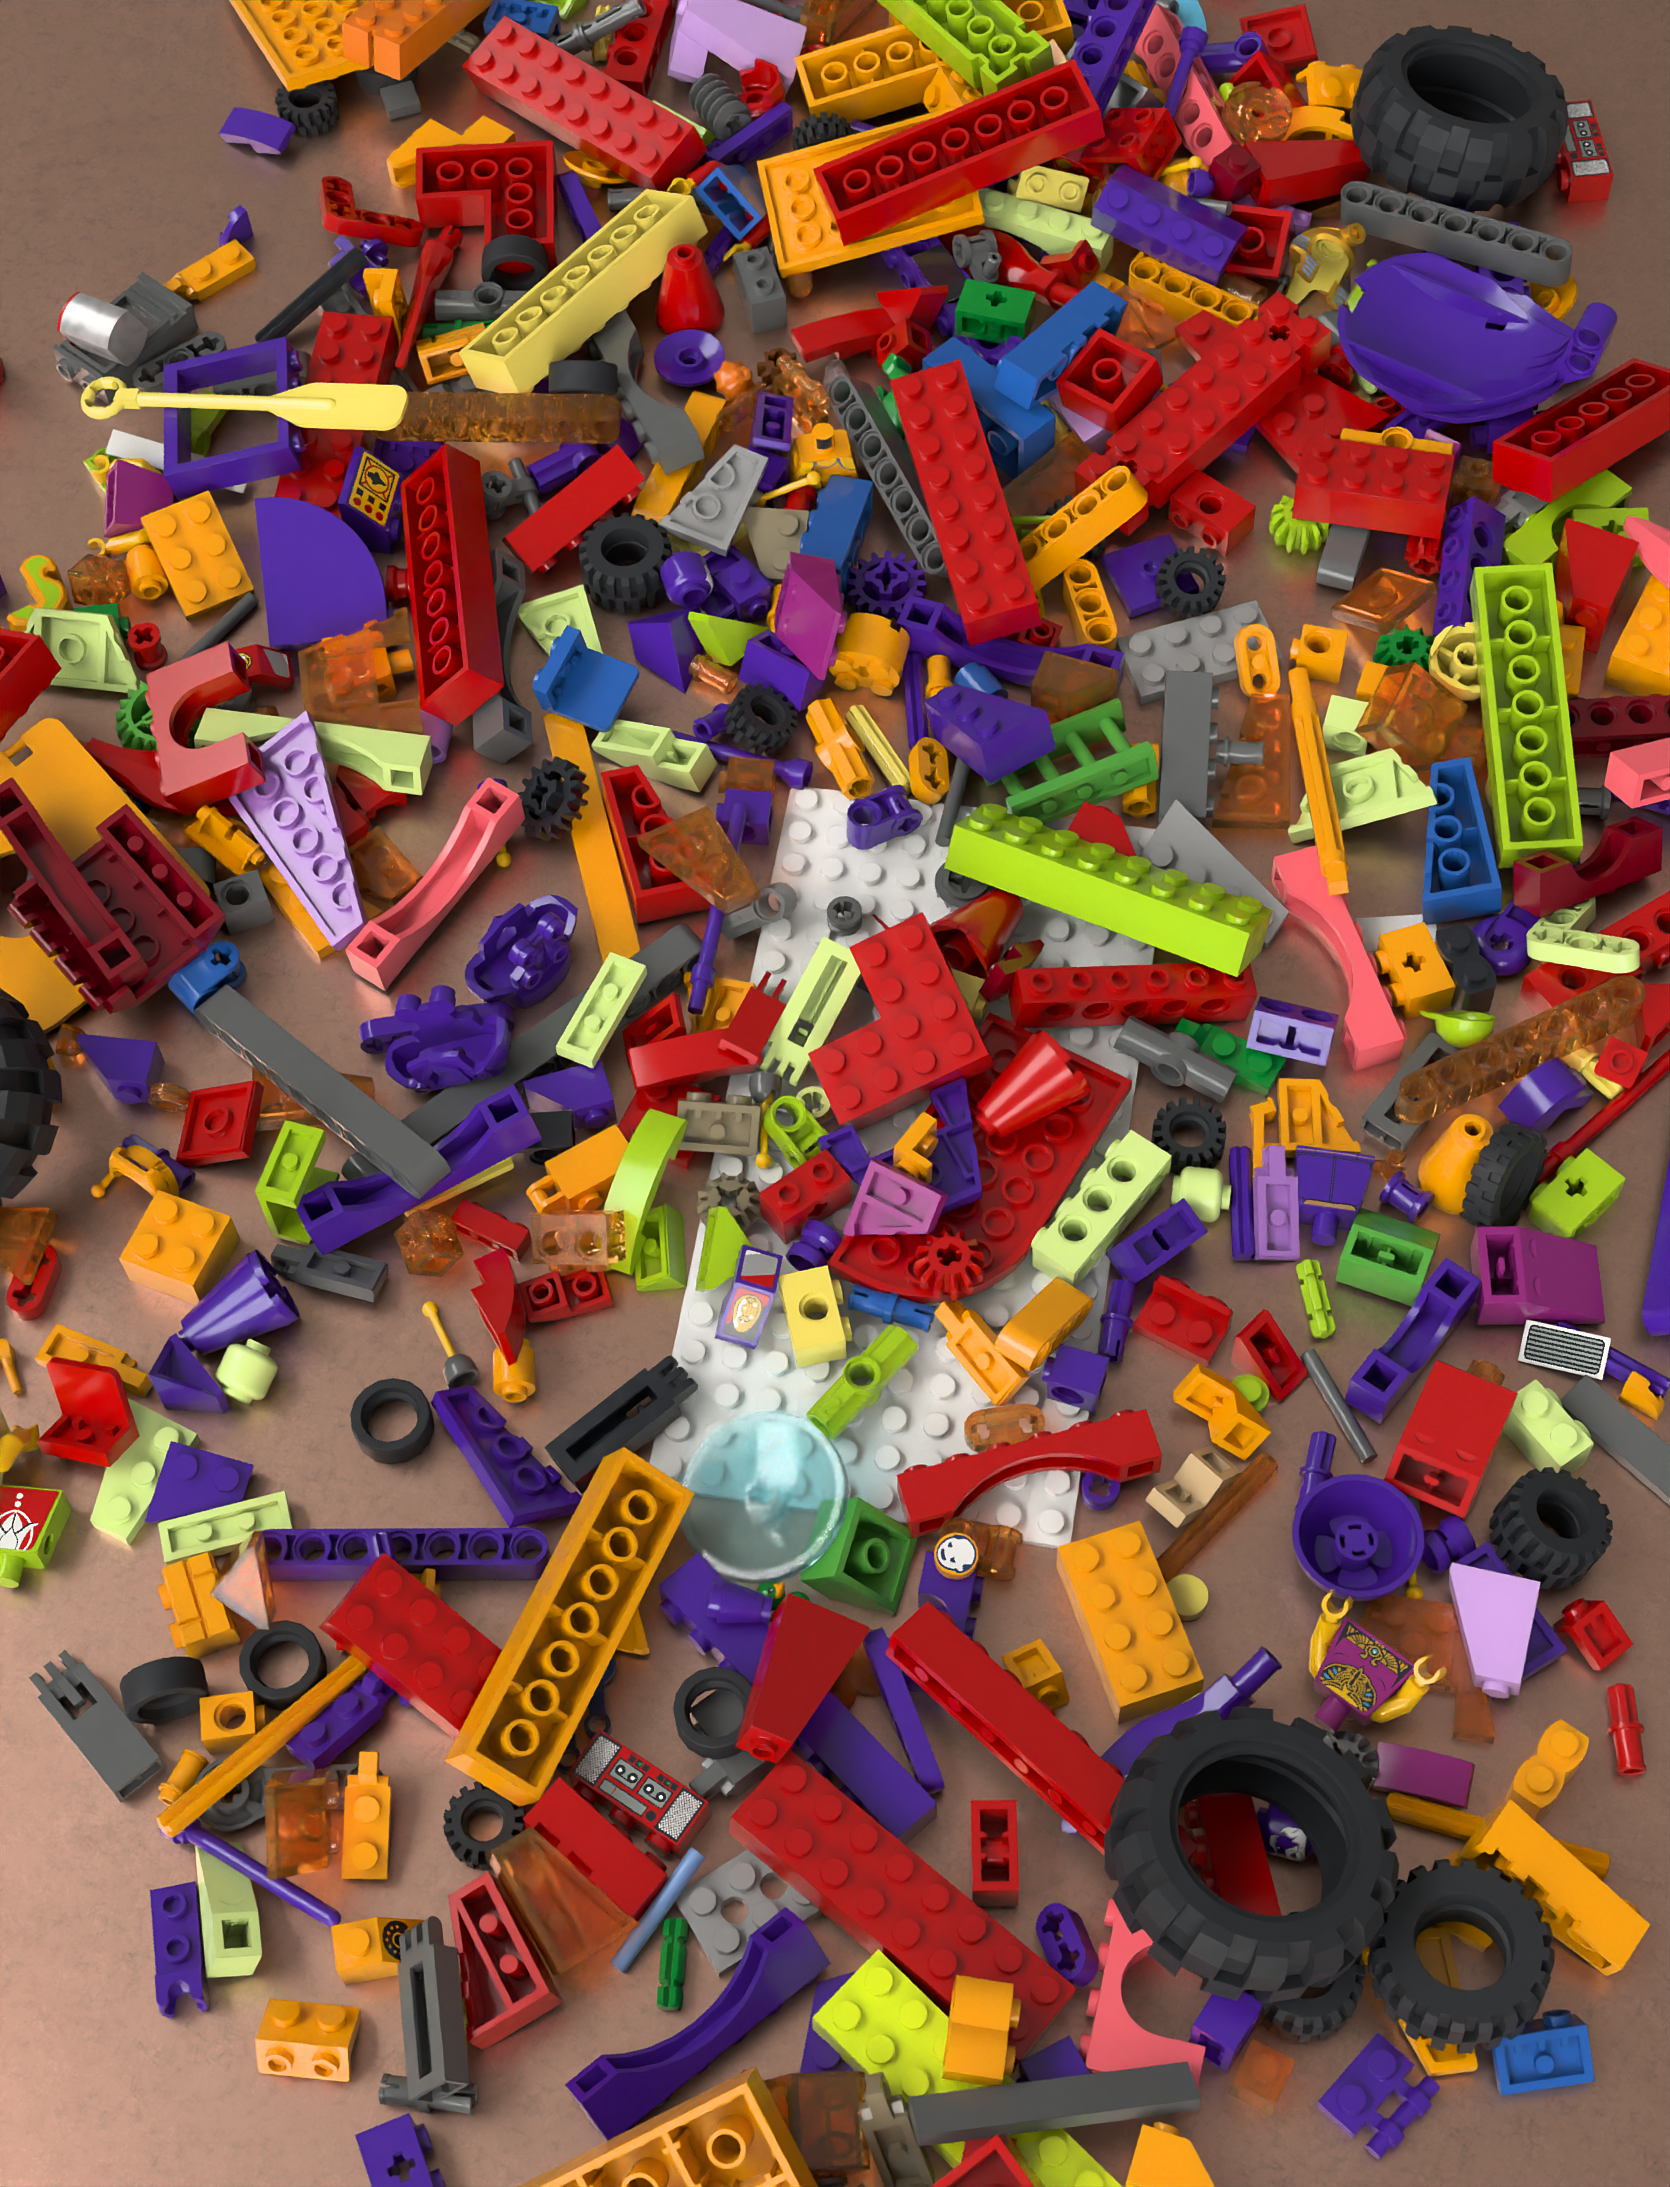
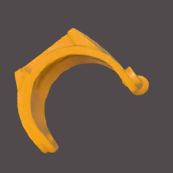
M130 1145L127 1148L118 1146L109 1158V1172L99 1184H95L91 1189L92 1195L100 1198L104 1196L105 1189L115 1177L118 1178L124 1174L153 1197L158 1190L179 1197L178 1183L171 1169L152 1151L139 1145ZM127 1158L135 1161L148 1171L146 1172L132 1162L128 1161Z

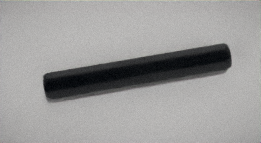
M353 247L255 334L256 342L260 343L287 336L367 264L368 260L358 248Z

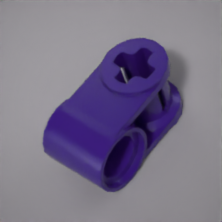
M893 785L882 792L857 800L849 806L847 811L846 837L848 842L857 849H872L896 837L910 834L920 826L923 816L919 810L913 809L908 801V793L905 787Z

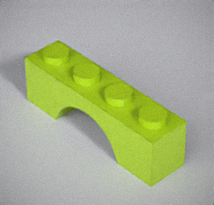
M1606 469L1564 494L1558 500L1548 502L1547 506L1539 513L1533 512L1530 514L1522 527L1516 532H1509L1504 536L1501 566L1552 563L1554 571L1559 549L1553 537L1563 531L1566 519H1571L1573 509L1627 508L1633 488Z

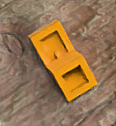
M1199 1362L1172 1391L1174 1402L1208 1421L1211 1442L1244 1461L1271 1433V1427L1231 1381Z

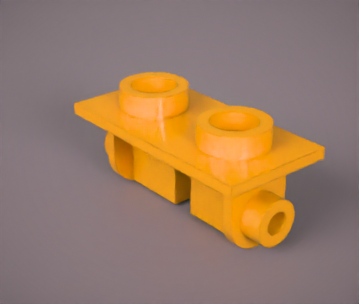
M204 805L196 814L198 820L184 831V833L237 876L257 870L268 860L265 857V853L261 850L262 846L259 843L256 844L242 831L237 830L234 832L231 830L233 824L223 817L215 807L209 808L207 805Z

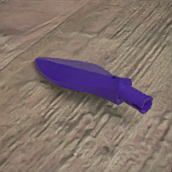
M1261 1646L1232 1677L1228 1674H1223L1208 1689L1197 1696L1139 1722L1125 1732L1101 1758L1117 1766L1125 1779L1134 1760L1153 1738L1170 1734L1176 1722L1210 1710H1217L1222 1721H1225L1233 1707H1250L1256 1701L1252 1695L1277 1670L1282 1668L1281 1663L1268 1649ZM1063 1818L1062 1831L1073 1835L1080 1834Z

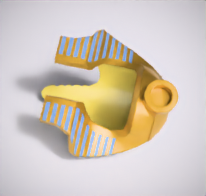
M1352 223L1341 230L1334 227L1319 226L1298 235L1292 241L1289 248L1292 276L1285 296L1298 305L1305 298V295L1315 290L1327 295L1325 300L1334 310H1339V305L1345 304L1348 306L1347 298L1350 295L1351 270L1355 264L1356 256L1355 246L1361 244L1366 236L1363 226L1359 223Z

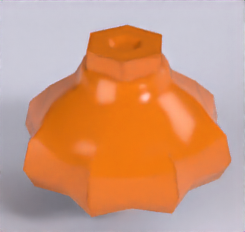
M723 361L720 369L714 373L717 383L716 391L724 395L730 402L735 400L746 402L749 394L755 389L753 372L745 367L741 361Z

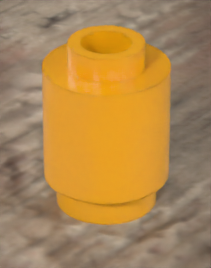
M142 544L130 549L125 565L134 596L140 599L153 600L163 595L168 588V581L153 547Z
M524 1338L517 1362L508 1366L499 1348L497 1347L494 1350L493 1391L507 1402L526 1400L527 1396L533 1394L536 1390L535 1350L531 1348V1342Z

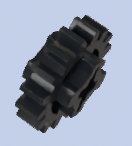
M555 756L552 762L543 759L542 769L534 766L531 768L532 778L530 780L524 778L522 783L526 788L524 792L517 793L522 800L526 819L521 826L525 827L526 833L550 842L552 837L561 839L563 829L571 832L573 830L572 821L574 818L582 819L583 816L579 809L580 806L588 804V801L582 797L589 790V786L582 783L587 775L579 770L580 766Z

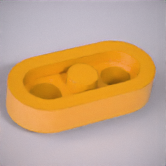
M1246 625L1237 632L1234 639L1240 687L1247 697L1254 700H1266L1274 696L1280 687L1275 639L1270 629L1264 625ZM1251 636L1257 640V647L1253 651L1247 646V641ZM1256 674H1260L1263 678V684L1259 688H1256L1253 684V678Z

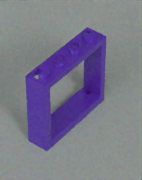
M285 336L164 365V393L191 394L192 390L277 371V394L303 386L299 378V372L303 371L304 367L300 361L299 350H293ZM164 407V478L178 499L201 494L208 490L210 492L302 470L301 452L306 450L301 434V427L279 416L278 441L191 461V408Z

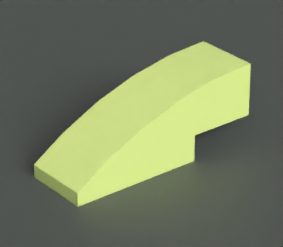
M616 719L610 731L606 733L599 732L591 745L594 751L624 767L638 765L643 774L651 779L699 793L717 765L707 744L676 739L670 728Z

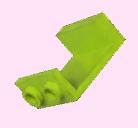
M285 1120L255 1189L273 1237L307 1246L313 1242L296 1209L303 1195L329 1181H338L340 1178L338 1172L315 1167L327 1139L323 1129Z

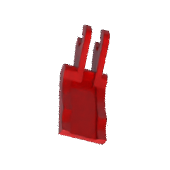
M766 971L757 988L750 987L718 1048L724 1051L726 1048H729L748 1058L747 1062L755 1065L787 1004L779 1001L784 990L783 988L787 983L783 978L772 997L763 993L772 975L769 971Z

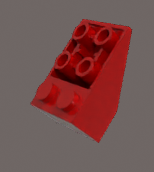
M1436 1360L1399 1440L1384 1481L1390 1483L1403 1493L1465 1518L1471 1513L1518 1393Z

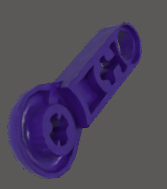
M1580 857L1577 865H1572L1573 867H1576L1581 864ZM1514 897L1501 914L1480 921L1472 929L1478 940L1479 954L1490 963L1495 975L1509 976L1521 972L1530 964L1532 959L1527 954L1526 935L1541 917H1535L1530 912L1514 905ZM1501 943L1507 945V949L1502 948L1500 951L1494 949V946H1499Z

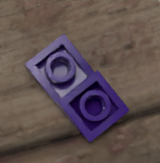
M234 107L219 131V135L227 143L250 144L257 153L281 154L288 146L296 127L293 123L268 113Z

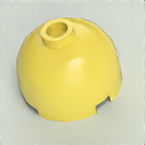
M1465 622L1466 627L1457 626L1452 628L1453 625H1451L1435 637L1428 656L1429 675L1434 685L1446 696L1456 700H1476L1481 697L1473 622Z

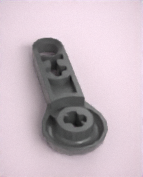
M227 1758L216 1760L204 1768L195 1780L194 1785ZM359 1763L327 1765L321 1772H316L309 1766L266 1768L260 1765L235 1786L237 1791L242 1789L241 1794L234 1795L233 1802L226 1803L222 1797L201 1814L199 1818L202 1822L216 1830L231 1832L243 1829L268 1814L344 1810L345 1797L340 1798L339 1788L324 1790L323 1797L316 1798L314 1791L309 1790V1788L316 1787L317 1780L325 1779L328 1787H341L339 1777H345V1787L347 1786L348 1775H358Z

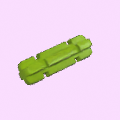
M1305 1259L1297 1264L1296 1272L1298 1281L1304 1283L1300 1285L1307 1317H1312V1320H1309L1311 1334L1315 1338H1329L1330 1335L1336 1332V1325L1333 1315L1329 1316L1328 1314L1332 1313L1325 1281L1320 1280L1323 1277L1321 1264L1318 1260Z

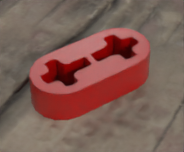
M36 1243L25 1249L7 1290V1305L14 1316L22 1321L35 1320L45 1312L62 1269L61 1260L56 1250L49 1244ZM44 1258H47L49 1265H41L37 1273L33 1264L41 1263ZM31 1291L35 1300L27 1301L25 1306H21L19 1299H27Z

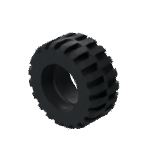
M1448 1858L1435 1860L1431 1871H1427L1425 1866L1420 1865L1409 1871L1406 1882L1398 1879L1395 1898L1383 1915L1384 1923L1368 1945L1370 1947L1367 1958L1368 1973L1374 1976L1371 1987L1377 2000H1386L1384 2012L1393 2023L1398 2022L1400 2019L1407 2023L1404 2033L1416 2041L1421 2034L1432 2039L1430 2047L1444 2051L1446 2043L1457 2045L1458 2053H1473L1475 2044L1481 2043L1483 2049L1488 2051L1499 2047L1504 2036L1509 2040H1513L1522 2033L1525 2023L1532 2022L1537 2014L1551 1980L1550 1975L1554 1966L1555 1951L1550 1948L1553 1940L1552 1930L1549 1923L1540 1921L1544 1910L1537 1899L1532 1898L1527 1901L1524 1898L1526 1887L1515 1878L1511 1883H1508L1501 1878L1503 1870L1493 1865L1489 1866L1488 1871L1476 1868V1860L1462 1858L1460 1866H1451ZM1453 1921L1472 1925L1486 1933L1499 1948L1505 1963L1503 1974L1494 1984L1482 1989L1461 1990L1449 1987L1432 1977L1421 1964L1415 1949L1419 1934L1428 1927L1442 1922Z

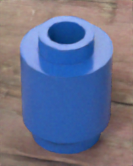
M976 662L965 665L955 676V684L1008 699V691L985 666H979Z

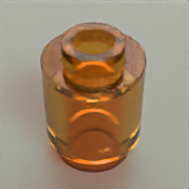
M1228 273L1221 278L1217 285L1218 288L1259 307L1269 299L1266 287L1240 274L1231 275Z

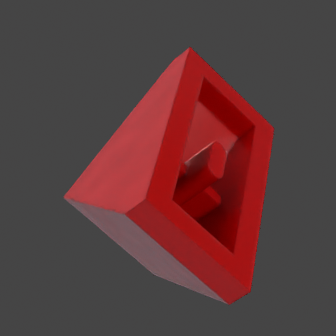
M948 285L877 292V298L895 324L906 317L930 331L949 291Z
M1639 984L1632 1002L1637 1048L1649 1054L1670 1034V984Z
M673 992L622 1031L628 1065H630L627 1053L629 1049L687 1035L679 994Z
M1263 1309L1235 1336L1231 1363L1244 1374L1255 1375L1264 1381L1269 1389V1395L1275 1400L1282 1401L1309 1374L1269 1310Z

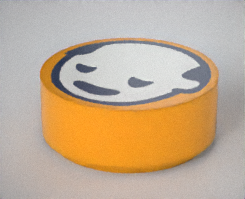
M961 1533L945 1535L938 1541L935 1547V1566L939 1573L948 1579L960 1580L970 1576L978 1563V1548L975 1542L967 1535Z

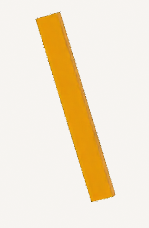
M554 713L542 715L552 759L555 756L563 760L566 759L580 766L579 770L587 775L582 783L588 785L589 790L583 794L582 798L587 800L588 804L580 806L579 812L583 816L582 819H573L571 836L602 963L604 964L610 952L629 959L641 950L584 725Z

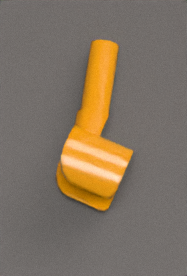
M2 1338L0 1339V1363H3V1369L13 1394H19L23 1389L15 1370V1350L6 1339Z

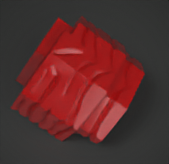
M758 59L754 62V68L740 70L742 94H738V97L748 106L752 122L780 102H785V90L776 65L763 59Z

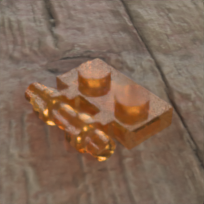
M786 354L781 355L777 359L776 365L782 370V373L773 377L774 394L794 398L792 421L804 434H810L815 425L819 423L828 424L829 416L825 408L828 407L831 400L824 393V387L817 380H811L805 374V368L797 360H791Z

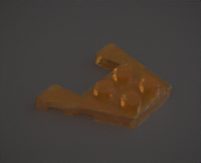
M407 607L393 611L394 616L379 623L376 619L363 624L364 629L344 637L341 633L298 652L304 711L307 710L313 716L314 721L424 735L419 698L381 704L379 701L373 649L412 643Z
M1394 1595L1370 1600L1359 1626L1413 1664L1421 1657L1433 1654V1657L1426 1663L1427 1671L1431 1675H1435L1440 1668L1446 1667L1447 1673L1445 1677L1429 1684V1689L1451 1692L1456 1695L1452 1738L1493 1744L1496 1731L1487 1697L1482 1692V1688L1476 1687L1473 1684L1454 1604ZM1323 1698V1700H1322V1702H1321V1704H1320V1707H1321V1705L1324 1703V1701L1326 1700L1325 1698ZM1349 1715L1345 1719V1722L1358 1723Z

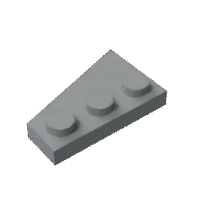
M734 445L706 473L704 480L692 492L689 491L680 500V504L670 515H666L658 523V528L664 527L670 535L726 557L766 470L769 458Z

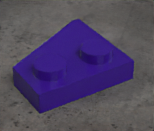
M171 1441L145 1521L155 1524L160 1521L242 1502L254 1465Z

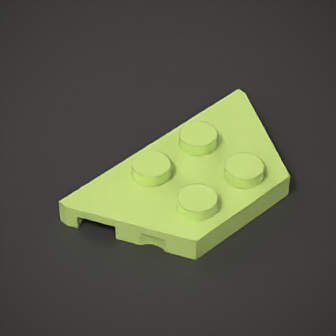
M41 607L34 609L27 622L25 633L40 635L62 668L53 678L51 685L128 693V689L137 691L140 689V680L112 615Z
M1392 748L1329 765L1341 830L1438 804L1433 789L1430 786L1426 787L1419 780L1417 773L1409 765H1405L1401 757ZM1307 794L1304 795L1299 807L1302 814L1297 824H1290L1288 828V835L1293 844L1315 838Z

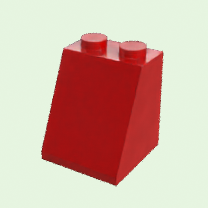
M1567 518L1553 571L1556 599L1562 602L1565 608L1564 624L1586 627L1584 650L1597 654L1627 588L1639 542Z

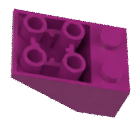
M790 552L774 614L775 634L818 679L825 680L828 666L834 667L837 658L838 645L834 644L836 634L843 633L846 623V611L842 610L844 593L839 592L841 575L836 574L834 559Z
M1520 1226L1476 1227L1470 1247L1472 1274L1482 1280L1475 1300L1477 1325L1526 1324V1320L1545 1324H1558L1560 1321H1565L1569 1324L1605 1323L1596 1245Z

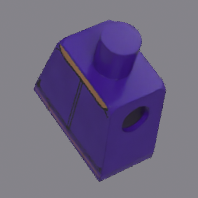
M1302 1145L1296 1146L1293 1171L1294 1177H1298L1299 1223L1313 1226L1311 1240L1314 1243L1323 1246L1333 1245L1336 1243L1338 1229L1351 1230L1352 1224L1362 1207L1370 1183L1375 1156Z

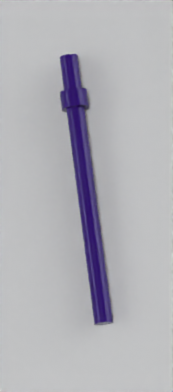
M740 802L733 805L698 964L693 966L690 983L693 987L687 1010L694 1015L703 1014L708 989L713 987L716 976V969L713 966L749 809L748 805Z

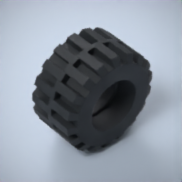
M621 513V517L608 516L605 522L598 521L593 524V531H586L583 536L584 541L580 542L579 557L584 587L587 594H591V600L594 603H602L603 609L608 611L615 608L617 613L625 614L626 610H633V613L641 612L643 607L648 609L654 607L656 600L663 601L667 595L660 571L664 562L672 556L671 541L667 537V531L664 527L658 528L657 521L652 518L646 521L645 516L641 514L630 517L629 513ZM623 561H638V563L630 566L616 565Z
M1544 1467L1541 1472L1538 1469L1528 1471L1525 1476L1522 1475L1496 1505L1492 1512L1494 1515L1489 1521V1528L1493 1530L1489 1536L1491 1544L1498 1546V1550L1495 1552L1498 1558L1507 1561L1509 1564L1507 1569L1512 1574L1518 1572L1525 1579L1541 1582L1540 1588L1549 1589L1552 1585L1556 1589H1563L1569 1583L1574 1585L1579 1582L1606 1552V1548L1612 1540V1536L1609 1533L1613 1530V1522L1606 1518L1610 1511L1607 1504H1601L1598 1500L1601 1495L1596 1489L1591 1491L1586 1486L1587 1481L1580 1476L1578 1479L1571 1477V1472L1563 1469L1556 1473L1553 1467ZM1541 1520L1552 1525L1561 1537L1549 1531Z
M1299 1911L1288 1913V1915L1299 1913ZM1362 1953L1350 1969L1331 1982L1329 1991L1324 1995L1312 1999L1295 1998L1264 2003L1260 2013L1263 2017L1261 2025L1269 2031L1273 2026L1280 2029L1279 2037L1287 2040L1290 2034L1298 2035V2042H1309L1310 2037L1314 2035L1317 2036L1319 2041L1328 2038L1330 2031L1333 2029L1338 2032L1344 2027L1348 2017L1351 2018L1364 1987L1362 1982L1365 1977V1965H1360Z

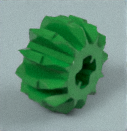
M1407 623L1402 628V631L1391 626L1387 635H1380V638L1377 640L1373 661L1374 663L1411 671L1408 686L1410 682L1415 685L1420 684L1422 677L1431 679L1428 656L1434 642V637L1423 636L1422 627L1416 631L1410 630Z

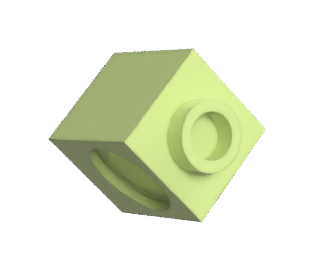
M1331 695L1322 730L1325 748L1364 756L1368 742L1376 744L1381 724V721L1374 720L1377 704Z

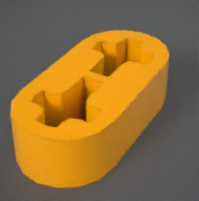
M924 737L909 752L910 788L915 798L927 805H935L949 790L948 755L940 742L930 737Z

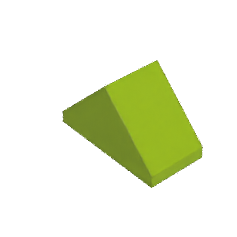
M689 611L688 620L711 662L729 666L734 665L744 656L749 639L771 629L770 627Z
M717 1206L709 1209L695 1291H711L732 1277L742 1245L753 1247L726 1207Z

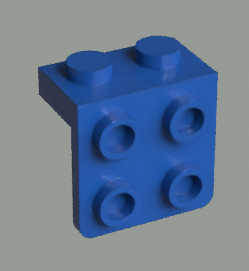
M567 625L561 637L558 636L554 640L546 665L537 671L533 680V690L543 710L606 733L612 729L639 678V671L634 665L589 649L581 631Z

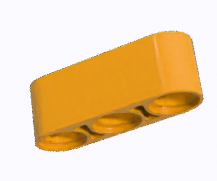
M1078 559L1064 570L1063 600L1078 644L1090 643L1116 650L1117 626L1098 571L1090 561Z
M1056 1277L1009 1320L1000 1332L994 1349L1027 1371L1033 1372L1060 1344L1078 1329L1089 1314L1094 1299L1062 1278Z

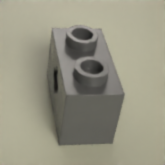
M767 246L733 254L735 283L753 334L786 327V297Z

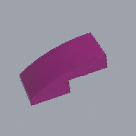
M1379 1742L1377 1749L1379 1768L1375 1782L1372 1785L1374 1790L1383 1792L1394 1791L1419 1797L1422 1800L1439 1805L1467 1809L1475 1770L1473 1762L1418 1748Z

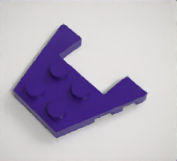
M963 1077L930 1091V1100L945 1126L936 1130L938 1143L932 1154L927 1158L932 1163V1181L929 1185L948 1194L940 1216L982 1198V1185L976 1146L974 1144L967 1086ZM852 1124L818 1138L820 1150L827 1149L850 1178L859 1186L862 1184L870 1160L879 1159L893 1166L894 1148L870 1158Z

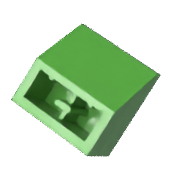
M1361 1208L1352 1224L1341 1254L1335 1281L1413 1306L1424 1285L1441 1234Z

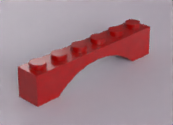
M1127 1409L1113 1414L1110 1419L1095 1423L1090 1420L1077 1422L1065 1431L1053 1434L1049 1431L1039 1432L1030 1436L1027 1441L1011 1445L1008 1442L997 1443L990 1446L985 1452L970 1456L967 1453L955 1454L947 1458L944 1463L929 1467L925 1464L911 1466L904 1470L902 1474L897 1475V1493L910 1536L914 1538L954 1527L963 1513L982 1495L1006 1481L1025 1474L1048 1470H1071L1094 1473L1121 1483L1160 1472L1162 1453L1147 1410L1134 1412V1410Z

